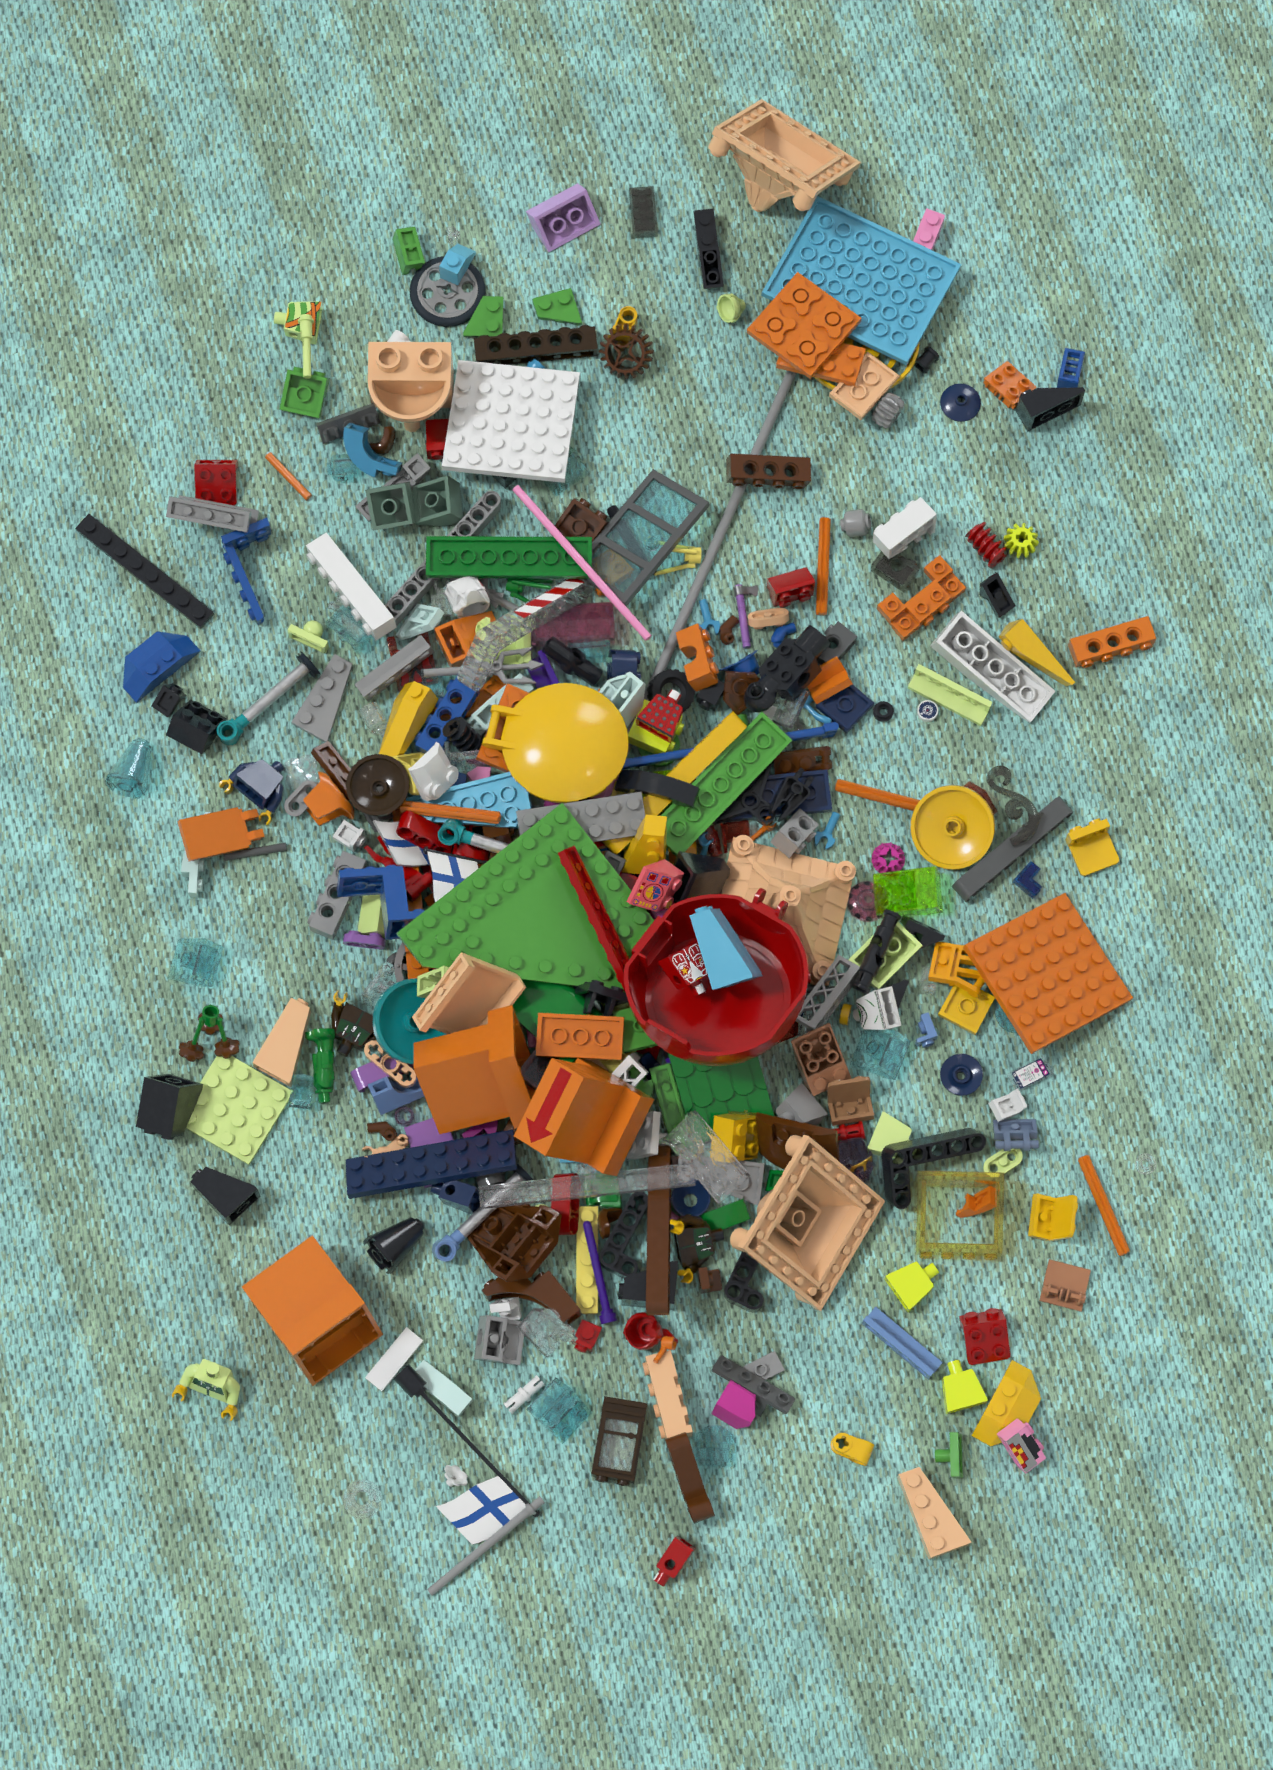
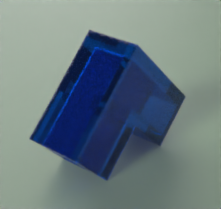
M1030 861L1016 876L1013 883L1033 899L1042 889V886L1034 880L1041 869Z

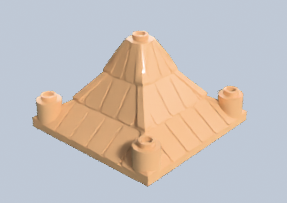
M763 99L717 125L712 132L713 137L708 145L710 153L716 157L726 156L729 150L734 153L733 157L745 177L744 183L748 202L752 209L757 212L767 211L782 198L794 196L792 201L796 209L800 211L810 210L817 195L833 184L837 186L847 185L853 172L858 169L861 163Z
M747 835L733 837L727 860L730 874L723 885L721 894L740 896L752 903L756 892L763 888L766 890V895L762 903L776 910L782 900L788 902V907L782 921L789 924L798 935L807 957L808 972L811 975L810 985H816L835 959L852 880L856 874L855 866L849 861H842L837 864L796 853L788 858L777 848L754 843ZM830 980L826 981L824 985L829 986Z
M792 1135L785 1145L786 1153L792 1156L791 1161H789L775 1187L760 1200L757 1207V1217L750 1229H735L731 1234L730 1243L733 1248L746 1252L785 1285L790 1287L795 1292V1296L799 1301L821 1311L885 1200L810 1136Z

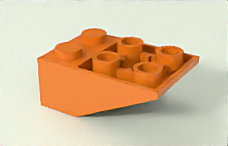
M492 611L455 619L434 628L435 637L450 667L467 666L477 661L475 651L477 635L475 628L477 623L485 617H489L490 622L497 623Z

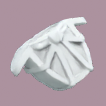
M462 577L449 582L444 591L458 619L483 613L489 608V596L478 578Z

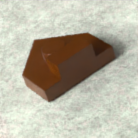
M725 672L723 700L736 715H740L747 708L744 703V694L748 686L753 682H758L760 679L755 672Z

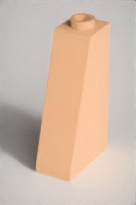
M292 997L252 1062L255 1068L289 1087L292 1086L305 1032L311 1015L310 1007H308L309 1004L300 998L295 1000Z

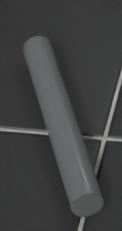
M285 842L223 854L224 861L287 851Z

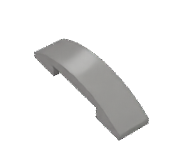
M417 453L402 466L403 469L383 486L410 481L412 490V486L417 485L431 468ZM365 497L355 507L370 522L367 497Z

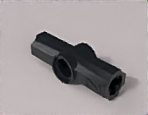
M554 636L550 637L542 648L543 653L559 663L562 671L568 675L575 674L591 686L599 681L603 673L601 669L586 659L581 650L575 647L569 648Z

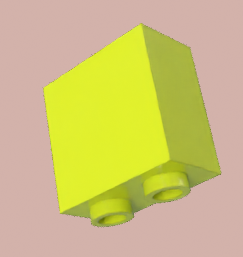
M644 699V701H643V707H642V709L639 711V713L637 714V716H638V715L642 712V710L649 704L650 701ZM681 716L671 744L637 726L636 718L628 733V743L653 754L671 752L676 745V742H673L676 735L680 736L684 728V724H682L683 716Z

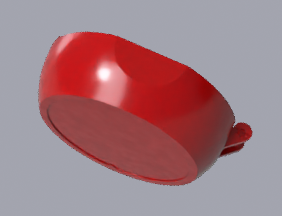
M760 888L756 892L752 903L736 895H700L671 905L662 918L657 916L631 950L632 956L624 968V985L629 1006L646 1035L669 1054L681 1060L705 1066H727L742 1063L765 1053L775 1046L796 1021L802 1009L808 986V963L804 947L794 929L782 921L788 907V902L782 900L775 910L762 903L766 890ZM712 906L713 909L720 908L762 972V976L727 988L712 990L707 975L700 979L706 991L694 996L689 986L679 990L676 989L658 961L697 941L689 915L695 914V909Z

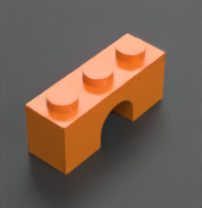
M697 623L676 632L679 649L687 659L696 656L692 662L684 665L687 681L691 687L697 692L718 683L716 674L719 673V670L712 659L715 655L708 643L710 641L708 631L706 629L703 630Z

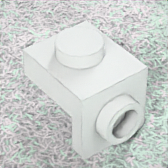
M343 820L333 835V839L354 852L357 847L361 848L366 840L365 830L363 828L358 829Z
M1015 1089L1011 1093L988 1103L998 1122L1016 1116L1027 1108L1025 1099L1019 1089Z

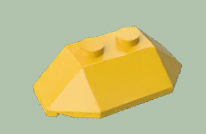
M1013 1360L1010 1362L972 1433V1437L991 1447L1002 1443L997 1433L1015 1419H1019L1022 1423H1029L1041 1400L1030 1369Z

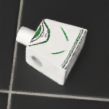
M892 986L874 990L856 1000L857 1009L853 1011V1018L861 1022L863 1029L886 1030L902 1026Z

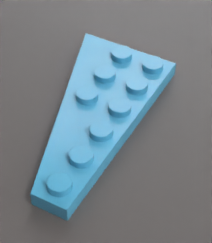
M510 772L451 786L436 800L426 801L420 795L408 797L405 800L499 811L501 813L499 824L457 820L462 825L518 829L516 811L532 809L530 793L514 780ZM420 815L434 823H444L451 819Z

